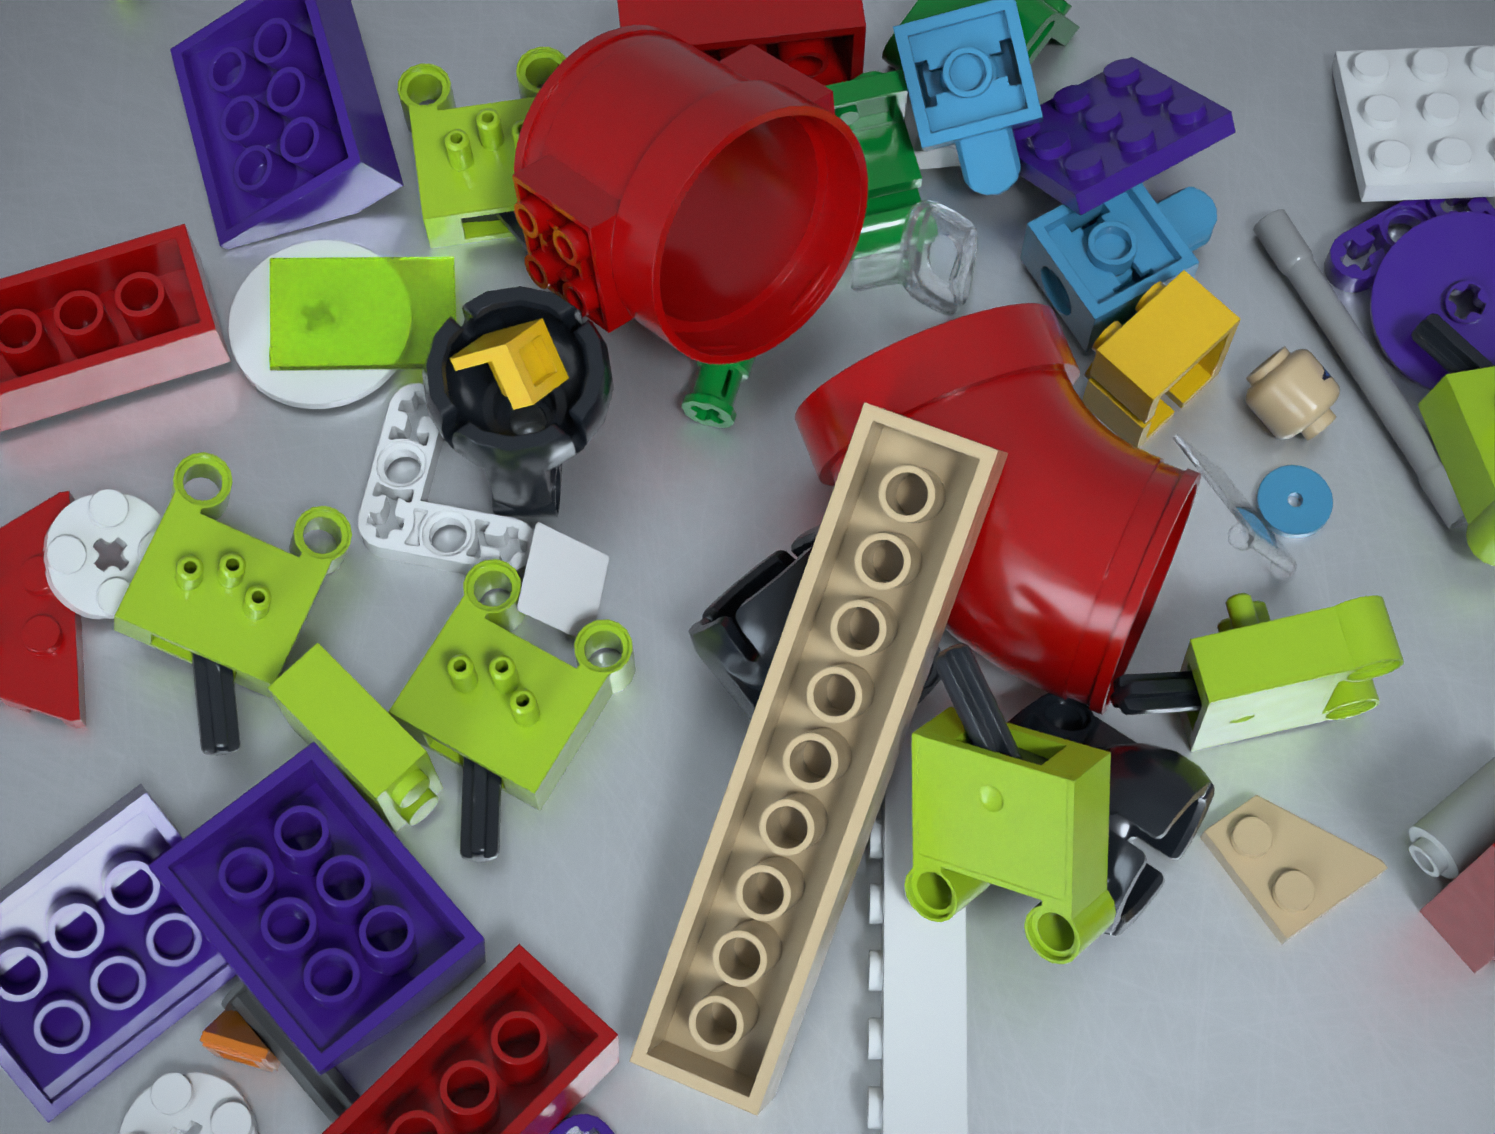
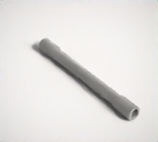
M1276 210L1266 215L1253 228L1260 242L1279 271L1288 277L1418 475L1420 486L1448 529L1452 530L1467 523L1432 438L1315 263L1312 251L1285 210Z

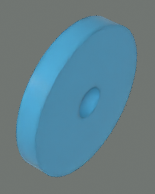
M1298 465L1282 466L1271 471L1262 480L1256 494V509L1262 522L1271 531L1286 538L1299 539L1317 533L1326 524L1333 508L1332 493L1326 481L1315 471ZM1289 497H1296L1300 500L1301 505L1293 507L1288 503L1287 499Z

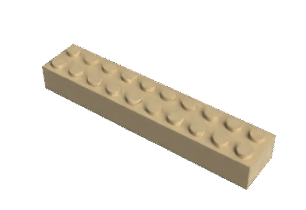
M864 402L629 1062L757 1116L775 1097L1008 456L1007 452Z

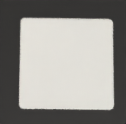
M540 522L536 523L517 604L518 611L577 637L585 625L597 619L609 563L608 555Z

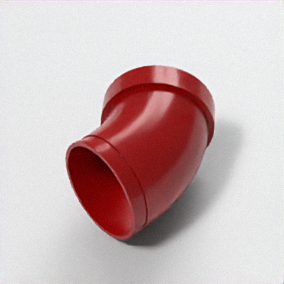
M1021 303L996 307L928 328L865 357L844 369L812 392L798 407L795 413V421L818 478L825 485L835 486L864 402L1008 453L945 630L1003 671L1064 700L1071 698L1088 705L1089 710L1103 715L1111 703L1110 696L1114 692L1113 681L1118 676L1125 674L1157 601L1188 521L1200 484L1201 473L1189 468L1182 470L1164 463L1163 458L1139 449L1115 435L1092 414L1073 388V385L1080 376V370L1054 310L1044 304Z

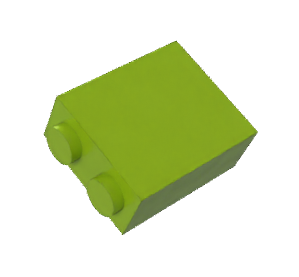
M318 642L267 687L291 728L308 745L315 742L376 814L395 833L406 823L410 826L416 825L435 808L439 801L437 794L443 789V786L427 751Z

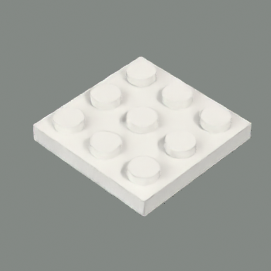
M1495 45L1335 52L1331 69L1361 202L1495 197Z

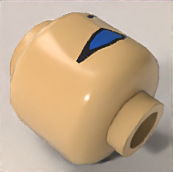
M1284 346L1246 377L1247 381L1251 384L1246 394L1247 405L1278 439H1289L1301 433L1308 441L1323 431L1337 417L1330 407L1337 401L1340 387L1316 357L1307 349H1298L1290 353Z

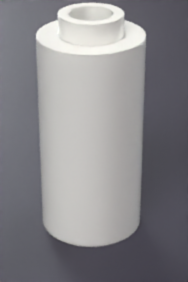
M1495 757L1409 829V836L1412 845L1409 847L1410 854L1418 866L1430 876L1438 877L1442 875L1454 880L1495 843Z

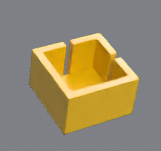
M1185 270L1167 286L1161 281L1154 284L1135 307L1137 313L1124 325L1119 321H1115L1099 335L1092 346V350L1096 352L1094 361L1084 374L1088 379L1082 399L1085 406L1117 436L1137 448H1140L1174 416L1175 411L1160 398L1163 394L1167 395L1182 409L1219 374L1241 320Z

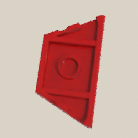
M70 491L59 492L0 528V700L7 706L28 713L32 710L62 720L65 725L78 729L87 727L81 615L71 611L62 604L50 589L45 575V550L43 551L44 539L49 527L60 512L75 501Z

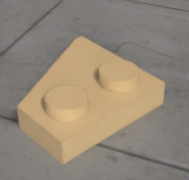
M1255 795L1207 828L1200 836L1201 840L1281 945L1379 877L1388 868L1381 859L1258 795Z

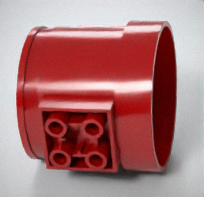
M647 25L620 27L598 35L576 49L553 71L537 93L524 119L517 142L514 174L512 175L517 197L514 212L520 227L523 229L528 255L525 256V266L529 276L538 287L549 289L582 312V317L586 316L608 333L635 318L639 323L685 356L699 362L721 365L745 361L767 352L789 338L816 313L836 287L854 253L863 227L868 198V173L863 150L851 128L835 115L832 90L753 44H749L728 57L717 61L672 33Z

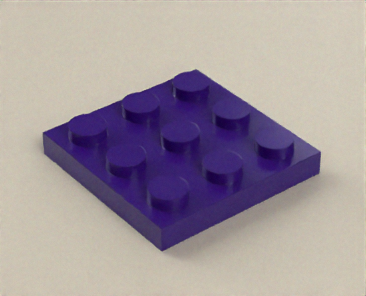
M1134 57L1116 60L1108 64L1102 73L1085 82L1060 89L1054 94L1052 99L1040 105L1043 122L1012 129L1021 164L1019 175L1080 216L1236 133L1232 111Z

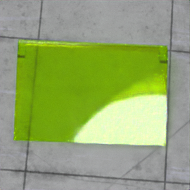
M454 257L270 258V371L423 370L434 335L450 316L456 321Z

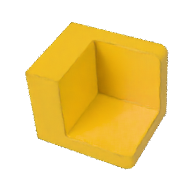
M543 318L484 334L450 358L455 371L488 363L501 393L508 397L513 410L534 405L569 379Z

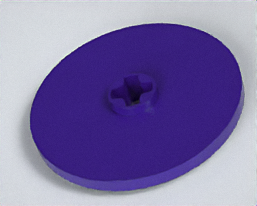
M1454 212L1423 221L1411 228L1393 244L1384 256L1375 274L1370 294V317L1377 342L1386 358L1402 375L1430 391L1446 374L1450 373L1412 340L1411 334L1427 315L1432 313L1438 314L1495 365L1494 215L1480 212ZM1465 289H1468L1475 293L1473 304L1481 308L1480 313L1470 312L1464 319H1460L1454 315L1457 305L1449 300V296H1459Z

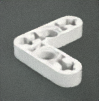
M412 383L403 386L393 395L389 403L358 515V529L366 548L373 555L383 559L467 574L474 565L484 560L498 559L502 561L498 549L481 545V557H475L479 544L478 532L484 531L485 540L489 546L503 548L508 545L510 539H519L521 550L525 553H514L511 562L507 563L516 569L522 580L534 534L533 529L526 522L516 518L427 502L444 438L430 416H422L416 432L419 443L410 440L412 427L407 413H415L419 404H426L423 383ZM410 457L416 459L421 464L418 476L405 484H397L390 481L386 477L389 465L398 458ZM388 498L398 501L395 516L402 530H391L388 538H380L374 524L383 525L386 523L391 508ZM445 525L461 527L467 533L464 544L453 552L436 550L432 546V537L440 527Z

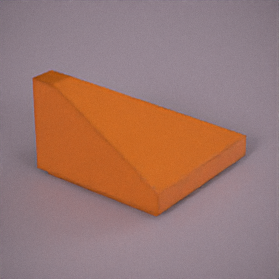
M224 1010L202 1032L200 1042L203 1043L202 1046L216 1057L272 1073L273 1070L278 1071L281 1062L237 1011Z

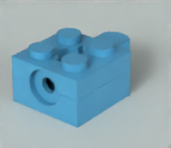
M991 0L893 26L922 149L927 152L955 144L963 179L974 192L991 196L1008 191L1017 182L1021 170L1012 129L1043 122L1016 0Z
M1141 183L1081 216L1062 204L1030 221L1026 226L1020 259L1082 348L1087 352L1092 349L1096 339L1110 324L1119 321L1124 325L1137 313L1135 310L1137 303L1154 284L1161 281L1167 286L1183 270L1193 278L1195 277L1200 262L1193 254V251L1209 242L1217 222V209L1213 200L1205 192L1194 187L1183 188L1155 202Z

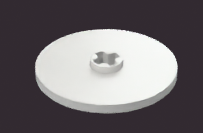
M340 240L306 241L291 245L272 254L257 265L245 278L234 297L230 309L228 324L229 340L235 359L243 374L259 391L268 397L298 408H335L350 404L371 394L381 387L398 369L408 351L412 337V307L401 278L391 265L376 253L362 246ZM326 314L330 315L333 326L331 328L321 326L316 333H313L309 321L311 319L321 321Z

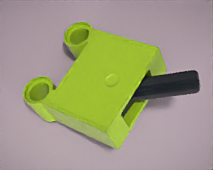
M964 643L950 646L939 652L934 657L933 663L954 707H948L912 733L913 868L906 875L904 884L906 896L911 906L922 917L934 922L950 920L983 893L990 884L1042 900L1026 915L1024 924L1026 938L1040 957L1057 964L1072 962L1114 923L1116 915L1114 900L1107 890L1111 752L1007 723L971 647Z

